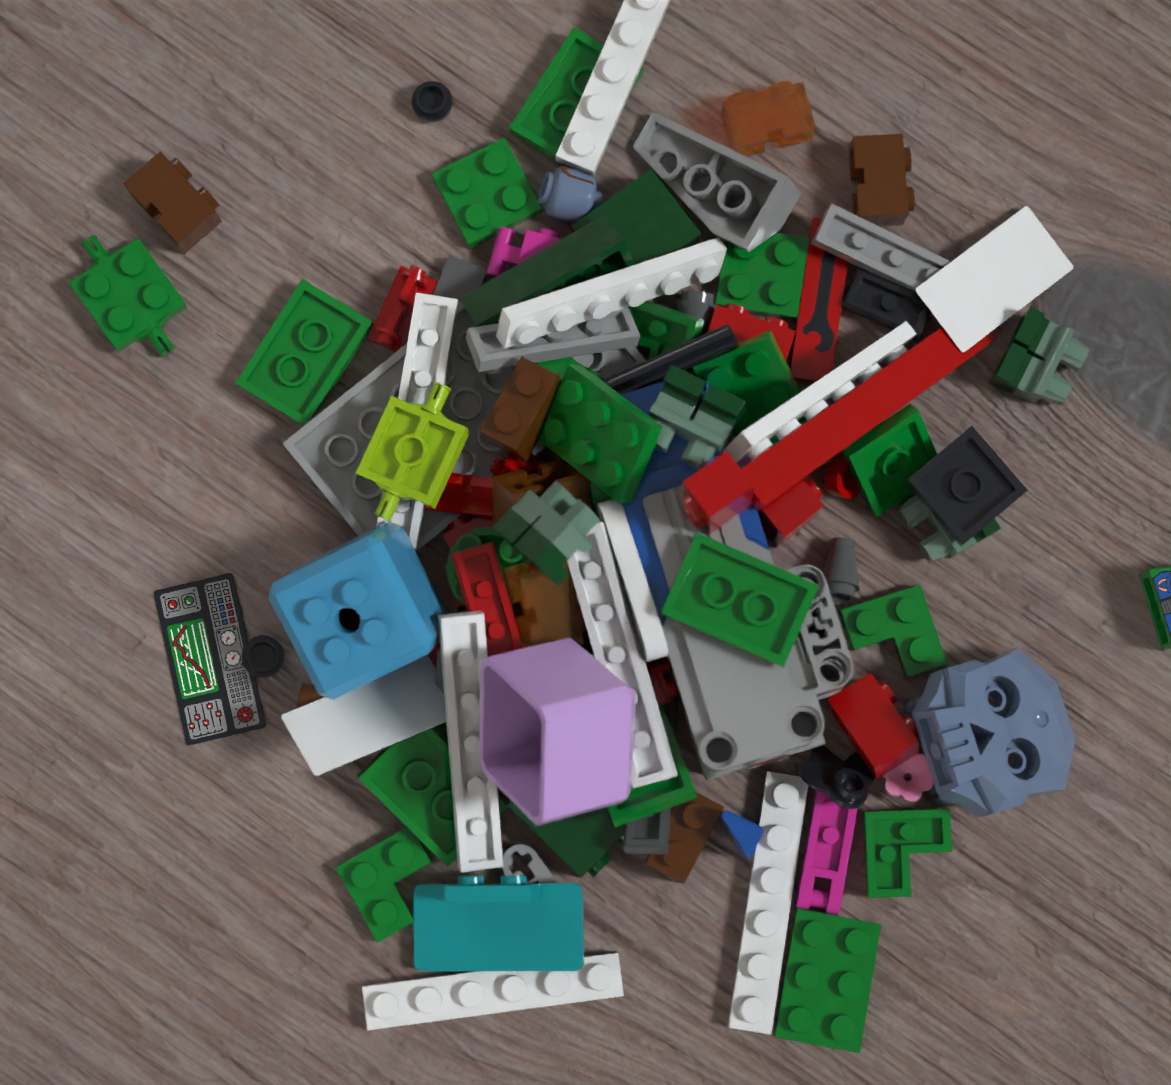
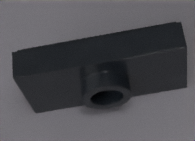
M858 268L841 307L892 330L907 321L917 333L913 337L915 340H918L930 313L929 308L915 291L862 268Z

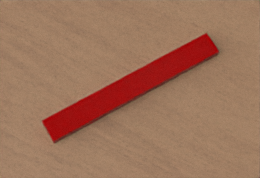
M943 327L935 331L741 468L754 485L752 504L758 511L986 348L997 339V336L991 331L967 351L961 352Z

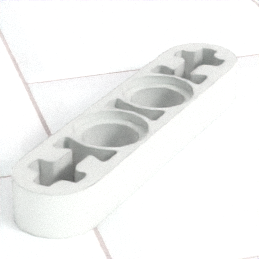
M614 499L598 503L600 522H605L644 659L648 662L668 656L664 632L623 506Z

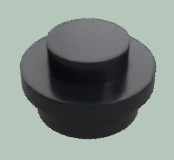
M428 81L419 85L413 92L411 100L414 113L426 122L443 120L449 115L453 105L449 89L436 81Z
M267 635L255 636L243 647L242 663L251 675L259 678L270 677L280 670L284 661V651L281 644L273 637Z

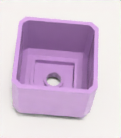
M572 638L486 657L481 662L479 759L484 773L536 826L621 803L627 799L631 791L636 693Z

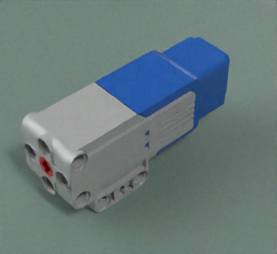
M664 382L621 395L649 416V410L653 403L656 402ZM675 435L666 453L654 448L632 503L622 504L664 632L668 647L667 662L670 665V672L697 760L703 770L705 780H710L743 769L748 770L781 760L783 757L826 744L823 736L824 717L819 702L827 700L840 692L853 674V662L826 578L821 570L812 565H800L785 570L802 578L805 576L811 578L819 585V589L784 669L661 615L663 606L696 533H700L774 565L757 509L753 504L710 535L703 526L698 530L692 526L682 511L684 507L681 500L684 497L683 482L699 470L682 461L681 457L689 441ZM714 454V456H713V458L711 459L710 462H712L714 459H716V458L719 457V456L716 455V454ZM738 461V466L743 468L741 461ZM816 612L817 617H812V614ZM812 626L814 633L809 634L808 629ZM822 633L824 638L819 639L818 634ZM820 668H829L834 671L837 681L831 682L823 678Z

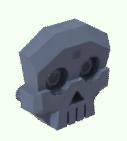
M1019 647L1006 651L984 663L972 660L931 673L923 695L920 698H913L905 704L904 713L912 711V716L910 717L916 725L934 781V785L930 789V795L937 793L939 796L932 798L936 805L946 807L955 803L978 818L1023 805L1027 796L1051 794L1066 789L1076 740L1057 682ZM988 694L993 698V706L988 702ZM1008 756L1013 759V768L1008 764Z

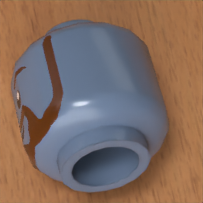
M559 166L553 173L547 172L545 174L539 191L538 203L543 204L546 216L574 225L600 206L602 193L596 191L597 184L593 175L567 166Z

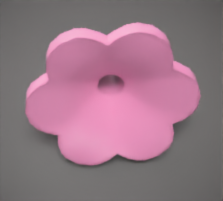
M916 754L884 774L886 792L892 797L902 796L908 802L919 800L922 792L930 790L934 785L926 756L924 754ZM907 777H909V778H911L912 780H911V781H905L904 779L907 778Z

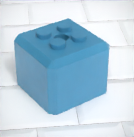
M389 521L297 566L272 583L268 596L318 694L332 700L429 654L440 642L438 615L448 614L403 526ZM342 608H352L359 614L361 622L358 629L348 630L341 625L339 613Z

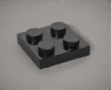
M973 426L968 428L906 481L907 485L960 546L964 545L1028 491Z

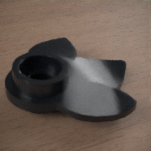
M824 745L812 749L809 762H801L796 766L800 777L806 784L815 790L826 793L836 805L847 809H856L865 803L868 797L867 787L875 779L858 753L850 755L843 761Z

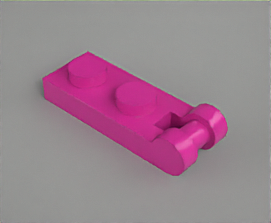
M818 790L815 791L795 908L808 910L810 906L823 908L827 914L838 915L858 808L847 809L840 807L826 793ZM815 876L830 879L827 892L813 889Z

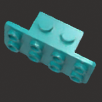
M526 875L500 876L499 884H484V876H458V884H421L414 889V966L419 971H577L584 966L583 888L578 883H527Z

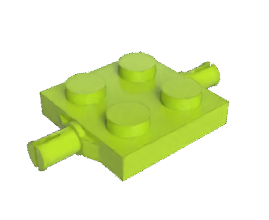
M434 382L425 405L421 403H408L394 396L390 397L356 471L357 475L376 483L385 491L374 515L391 522L400 499L416 500L429 507L436 508L471 432L467 427L448 420L440 412L451 391L449 387Z

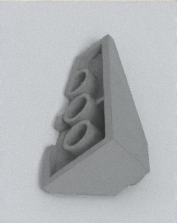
M652 112L633 145V148L715 236L747 252L753 250L782 228L801 195V192L788 176L655 112Z

